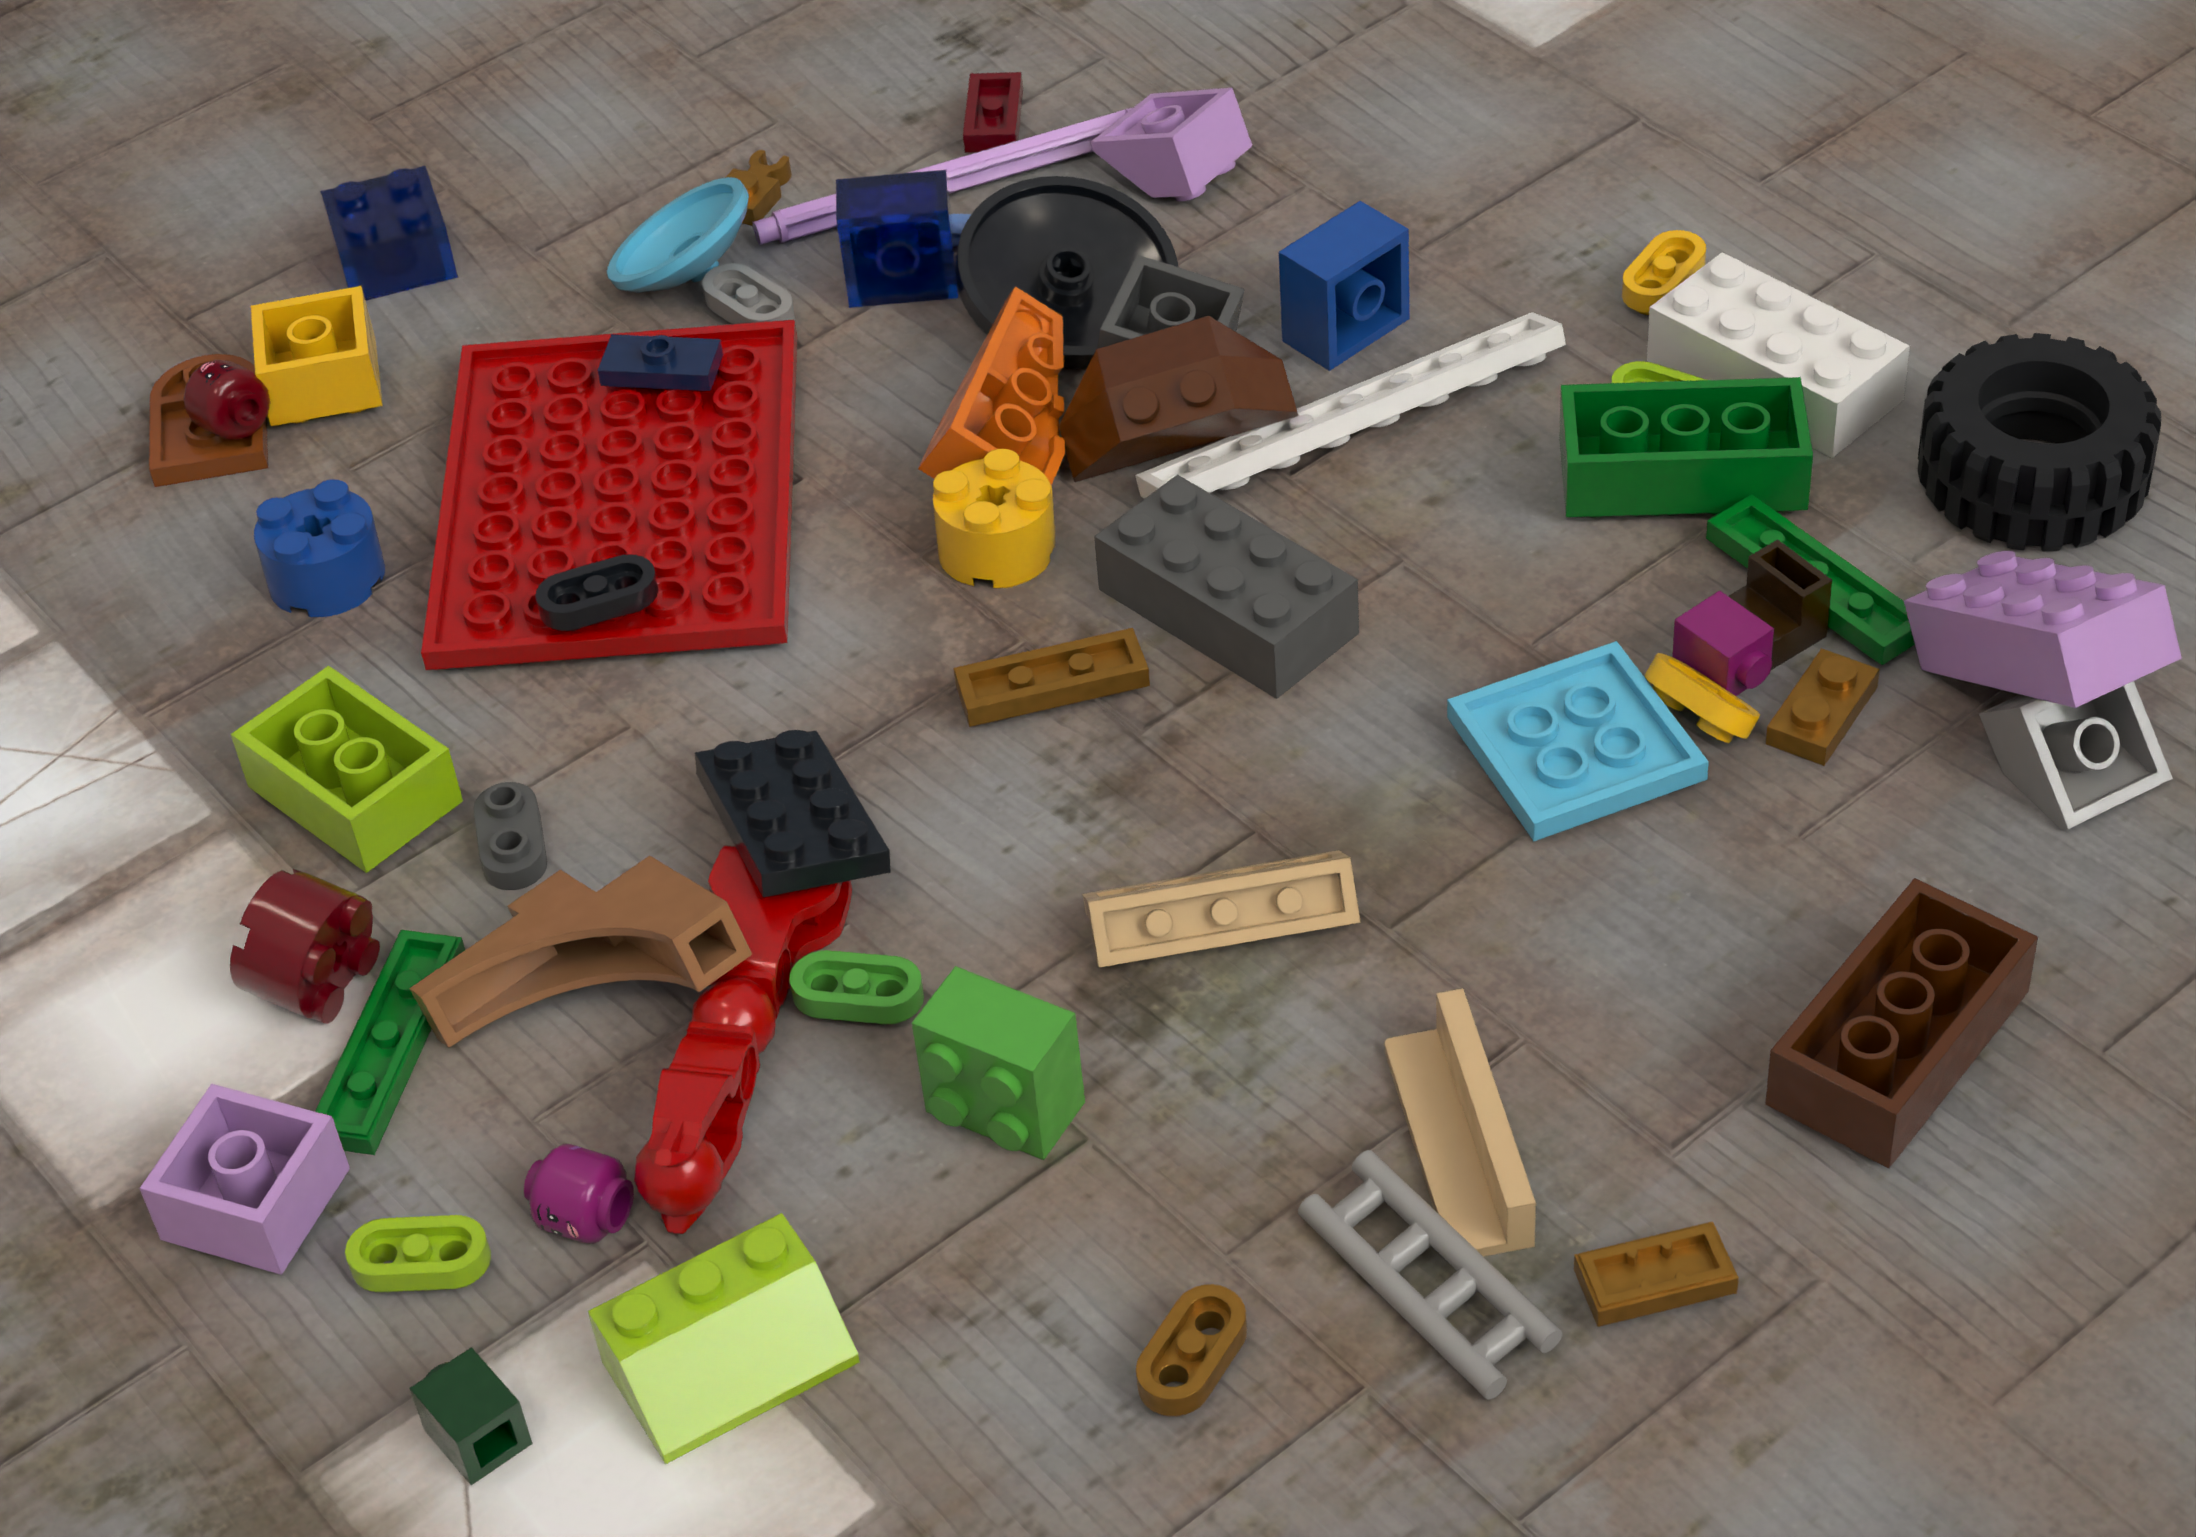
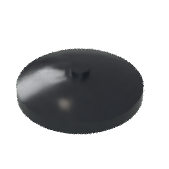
M1048 176L1027 179L1006 186L985 199L973 211L962 230L959 240L955 276L962 303L971 318L986 335H988L1006 299L1015 286L1063 316V368L1083 369L1088 368L1098 347L1100 329L1136 255L1139 254L1178 267V261L1171 240L1160 223L1147 209L1129 196L1112 187L1082 178Z

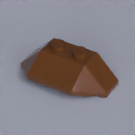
M1206 316L1096 349L1063 416L1059 429L1065 441V451L1073 480L1078 482L1291 419L1299 415L1282 359L1212 317Z

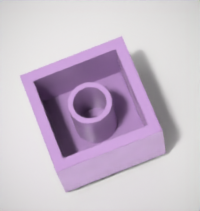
M211 1084L139 1189L160 1240L282 1275L350 1167L332 1116Z

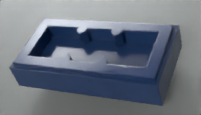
M611 334L598 368L601 386L711 391L723 357L721 339Z

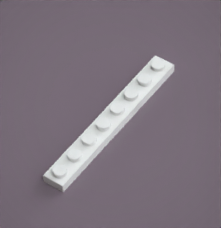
M1533 312L1297 408L1299 415L1297 417L1224 438L1139 473L1135 477L1140 496L1145 499L1176 475H1180L1209 493L1218 489L1231 490L1239 488L1249 482V476L1268 468L1281 469L1292 466L1300 460V455L1319 447L1332 448L1340 446L1349 441L1350 434L1367 427H1383L1393 424L1399 420L1400 414L1418 406L1430 407L1441 404L1449 398V393L1466 386L1475 387L1489 384L1498 378L1497 373L1514 366H1530L1543 361L1546 358V353L1566 345L1562 324Z

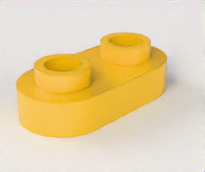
M1684 230L1666 231L1654 237L1623 273L1622 299L1624 303L1641 314L1649 315L1650 306L1705 265L1706 244L1700 236Z
M1657 653L1644 675L1653 684L1652 688L1665 705L1678 711H1683L1684 707H1687L1700 716L1696 725L1720 741L1730 743L1734 735L1747 739L1760 717L1759 712L1699 671L1671 656Z

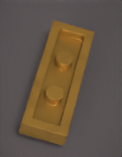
M1133 627L953 668L956 688L969 727L1150 686L1149 668Z

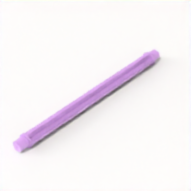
M1132 108L774 211L771 217L752 223L756 240L759 245L775 240L783 243L851 222L852 215L855 212H889L1094 152L1090 142Z

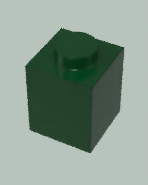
M472 1347L451 1361L436 1366L424 1379L410 1387L424 1431L470 1485H473L533 1444L520 1401Z

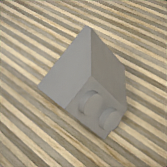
M2134 681L2077 708L2020 694L1979 713L2002 773L2061 830L2070 829L2173 779Z

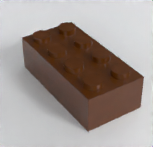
M1914 878L1770 1050L1765 1105L1889 1169L2029 992L2038 936Z

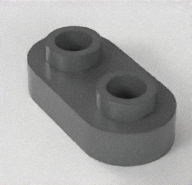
M516 782L495 784L484 790L477 797L473 808L481 865L486 880L492 886L502 890L523 889L537 882L547 868L542 821L537 799L533 790L524 784Z

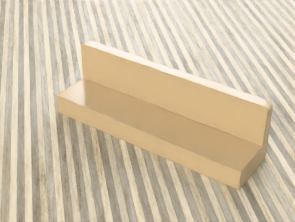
M1464 989L1436 993V1029L1391 1037L1385 1040V1055L1433 1208L1483 1257L1535 1247L1536 1202Z

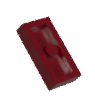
M1022 72L970 74L963 128L965 153L981 152L1018 141L1023 97Z

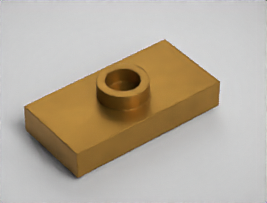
M1713 1221L1574 1254V1272L1597 1327L1736 1294L1738 1291L1739 1277Z

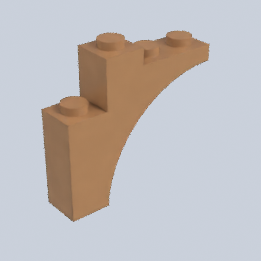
M649 855L597 892L564 871H557L507 906L513 916L512 919L409 989L436 1038L450 1048L471 1033L515 1010L560 993L591 985L615 981L654 980L676 983L692 988L699 993L751 956L752 952L727 901Z

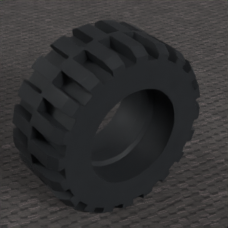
M2034 333L2032 338L2019 339L2017 334L2001 336L1994 344L1989 345L1987 341H1983L1971 346L1966 351L1965 356L1959 353L1933 377L1924 401L1917 471L1920 483L1926 489V495L1938 511L1945 510L1944 515L1952 524L1961 530L1966 526L1973 530L1972 533L1976 538L1989 543L1996 539L2007 542V548L2025 550V546H2041V550L2044 552L2059 551L2065 544H2073L2075 548L2092 544L2097 540L2098 534L2106 538L2122 528L2125 522L2136 516L2143 507L2144 498L2149 494L2161 429V411L2156 405L2157 398L2146 381H2142L2138 371L2127 361L2122 364L2118 363L2115 354L2099 346L2094 350L2086 347L2084 340L2067 337L2066 341L2050 339L2051 334ZM2021 439H2036L2049 441L2056 444L2034 443L2024 441Z

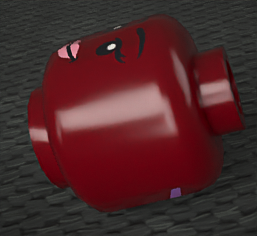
M213 360L202 364L192 373L184 393L185 409L193 423L223 439L230 440L244 439L253 435L261 428L268 416L271 402L268 389L256 377L253 371L227 360Z

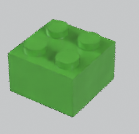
M955 966L912 1022L926 1112L932 1114L936 1119L948 1126H962L991 1138L996 1144L1006 1150H1020L1045 1160L1085 1103L1076 1014Z

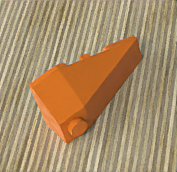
M1016 286L1013 288L939 423L918 467L920 471L935 479L941 472L952 470L970 461L983 459L992 450L1009 449L1019 455L1020 461L1033 465L1043 472L1052 485L1065 455L1064 438L1059 437V418L1064 413V397L1058 395V374L1064 367L1063 316Z

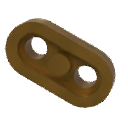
M1200 1285L1189 1289L1176 1301L1140 1354L1136 1364L1138 1393L1142 1402L1150 1410L1165 1416H1181L1197 1410L1205 1403L1241 1349L1247 1336L1245 1305L1234 1291L1220 1285ZM1208 1328L1220 1330V1332L1213 1335H1206L1201 1331ZM1170 1382L1184 1383L1176 1387L1165 1386Z

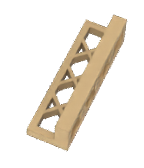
M1339 850L1082 894L1085 913L1090 919L1098 967L1361 923L1351 858Z

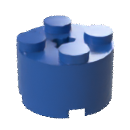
M334 479L326 480L319 483L315 488L295 492L283 498H270L258 506L256 510L258 521L254 528V540L269 594L273 602L282 610L291 613L290 606L307 609L309 617H328L341 614L364 603L373 594L371 587L377 582L379 577L382 581L385 574V563L371 508L362 497L350 492L345 482Z

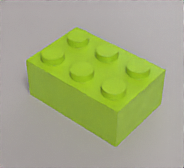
M329 665L231 733L248 787L365 873L369 872L463 802L449 748Z

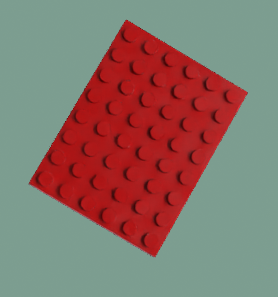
M795 320L614 333L616 335H665L681 338L721 339L723 357L711 391L601 386L598 368L611 334L462 345L421 649L425 669L437 670L788 643L797 331ZM628 554L642 556L653 564L659 589L658 595L648 607L641 611L585 626L574 631L555 630L545 625L541 620L536 601V591L539 585L548 577Z

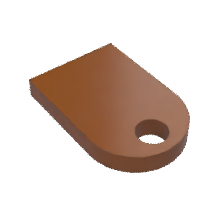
M228 354L204 355L177 364L156 381L150 393L149 471L155 487L268 468L267 418L262 427L249 437L241 440L223 439L194 424L187 414L184 404L186 384L192 373L202 364L213 360H227L255 373V366L251 362Z

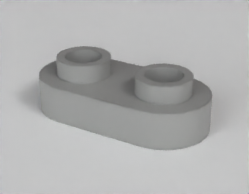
M739 263L719 265L708 271L703 277L702 287L707 307L731 324L795 320L790 293L747 265Z

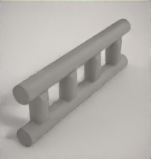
M1366 1150L1359 1154L1352 1164L1353 1172L1364 1182L1333 1208L1318 1194L1308 1196L1299 1206L1298 1214L1486 1400L1497 1397L1507 1384V1378L1494 1365L1527 1338L1542 1353H1547L1561 1340L1562 1331L1372 1150ZM1386 1202L1410 1226L1377 1252L1353 1227L1382 1203ZM1431 1246L1456 1272L1424 1298L1399 1272ZM1479 1292L1504 1318L1474 1344H1471L1446 1318Z

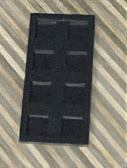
M788 730L778 734L776 738L749 743L728 741L717 745L714 749L695 752L696 774L762 897L891 873L889 848L816 730L809 732Z

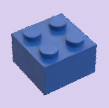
M1359 201L1280 250L1279 277L1282 342L1330 371L1409 320V229L1364 202Z

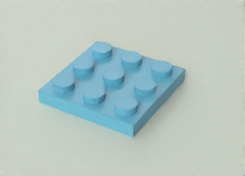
M1617 641L1447 699V718L1533 841L1700 783L1708 778L1709 761Z

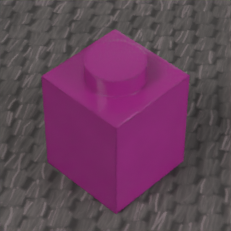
M1719 590L1674 620L1672 657L1689 665L1737 696L1746 689H1753L1759 686L1770 674L1774 628Z

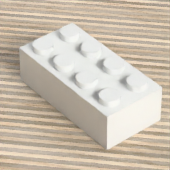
M1723 252L1649 308L1648 362L1707 380L1801 377L1812 448L1830 458H1834L1904 400L1909 345Z

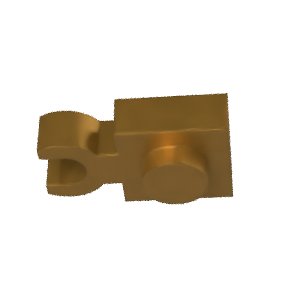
M760 149L750 156V168L747 171L733 168L725 177L739 179L749 193L747 212L742 224L753 226L752 223L763 219L782 197L780 186L786 184L792 175L789 156L783 155L777 163L768 165L766 152Z

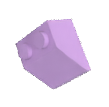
M1233 88L1150 94L1090 142L1093 151L1151 198L1175 197L1176 201H1188L1202 195L1206 191V184L1217 175L1224 174L1233 169L1236 165L1235 160L1252 147Z

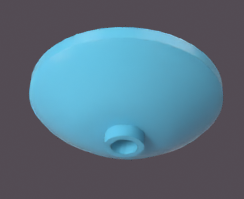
M733 177L716 179L684 193L662 207L635 229L617 249L607 268L608 278L617 289L630 292L664 290L674 288L689 280L693 282L703 280L708 271L719 265L718 259L729 249L744 220L749 193L743 183Z

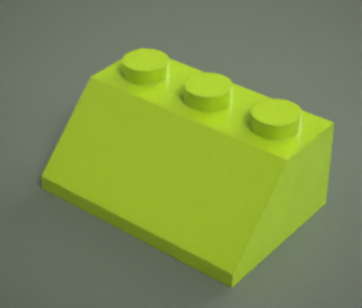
M783 1213L588 1311L604 1367L665 1464L860 1363L858 1352L816 1261Z

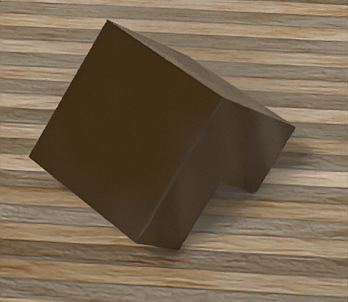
M1778 539L1750 555L1747 585L1730 594L1729 597L1774 628L1771 670L1827 637L1832 579Z

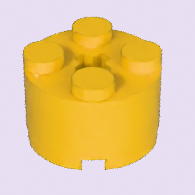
M995 449L988 452L983 459L964 463L952 470L941 472L933 480V508L938 557L942 568L948 575L961 583L974 586L973 578L993 580V588H1009L1035 578L1046 569L1051 561L1050 554L1055 547L1056 537L1052 487L1043 472L1033 465L1020 461L1019 455L1013 450Z

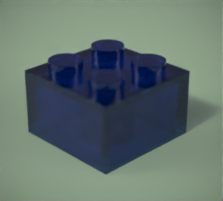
M426 166L414 169H398L389 175L360 182H345L336 188L320 191L347 287L362 286L365 301L458 278L446 226Z
M946 170L836 179V221L849 308L959 298L955 276L956 246Z

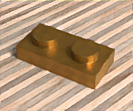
M1821 648L1768 724L1766 745L1825 766L1877 689L1880 669Z

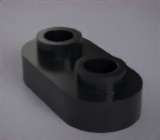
M628 554L548 577L537 588L536 601L541 620L545 625L555 630L574 631L585 626L639 612L656 599L659 589L653 564L642 556Z

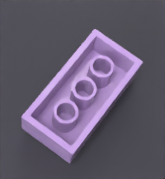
M2001 551L1980 558L1977 561V568L1962 575L1949 574L1932 579L1926 584V591L1904 600L1921 670L2077 708L2182 659L2165 585L2136 580L2135 576L2130 573L2104 574L2094 572L2092 566L2068 567L2054 564V560L2050 558L2031 560L2016 557L2013 551Z

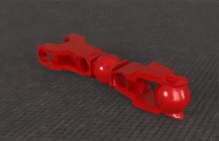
M725 845L720 850L709 875L710 892L727 901L752 955L711 983L701 993L693 1004L692 1020L688 1025L686 1036L682 1038L669 1068H664L660 1074L652 1133L650 1139L636 1156L634 1182L640 1195L652 1210L661 1213L668 1232L684 1234L703 1214L706 1207L711 1204L720 1191L721 1184L741 1149L743 1139L742 1127L753 1095L756 1076L760 1069L759 1054L766 1049L774 1037L779 1008L784 1004L790 989L789 976L791 969L802 957L826 947L840 937L851 903V880L762 897L737 848Z

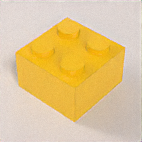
M362 286L251 305L255 375L263 382L269 392L271 402L268 419L271 426L303 423L310 419L342 413H358L365 409L383 406L376 338Z

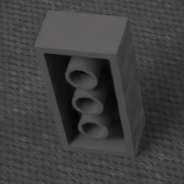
M1180 475L1173 477L1094 536L1100 591L1276 699L1359 634L1358 579Z

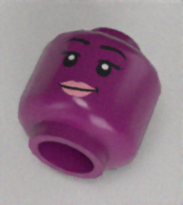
M562 1144L552 1149L543 1160H537L530 1167L524 1183V1196L530 1201V1214L538 1228L578 1242L595 1244L601 1241L608 1233L615 1234L623 1227L633 1205L634 1187L631 1180H627L626 1171L619 1159L576 1145Z

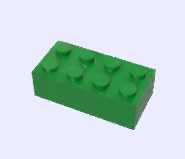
M1801 377L1561 385L1559 442L1566 517L1719 514L1751 494L1776 512L1808 510L1813 451Z

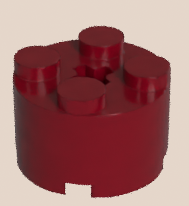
M293 869L294 874H290L281 870L274 873L262 884L243 914L240 925L250 928L244 949L235 945L232 947L230 956L231 978L239 989L308 1019H316L328 1024L336 1018L341 1010L345 987L356 974L360 976L367 975L377 961L380 942L371 937L373 925L372 904L361 895L308 873Z

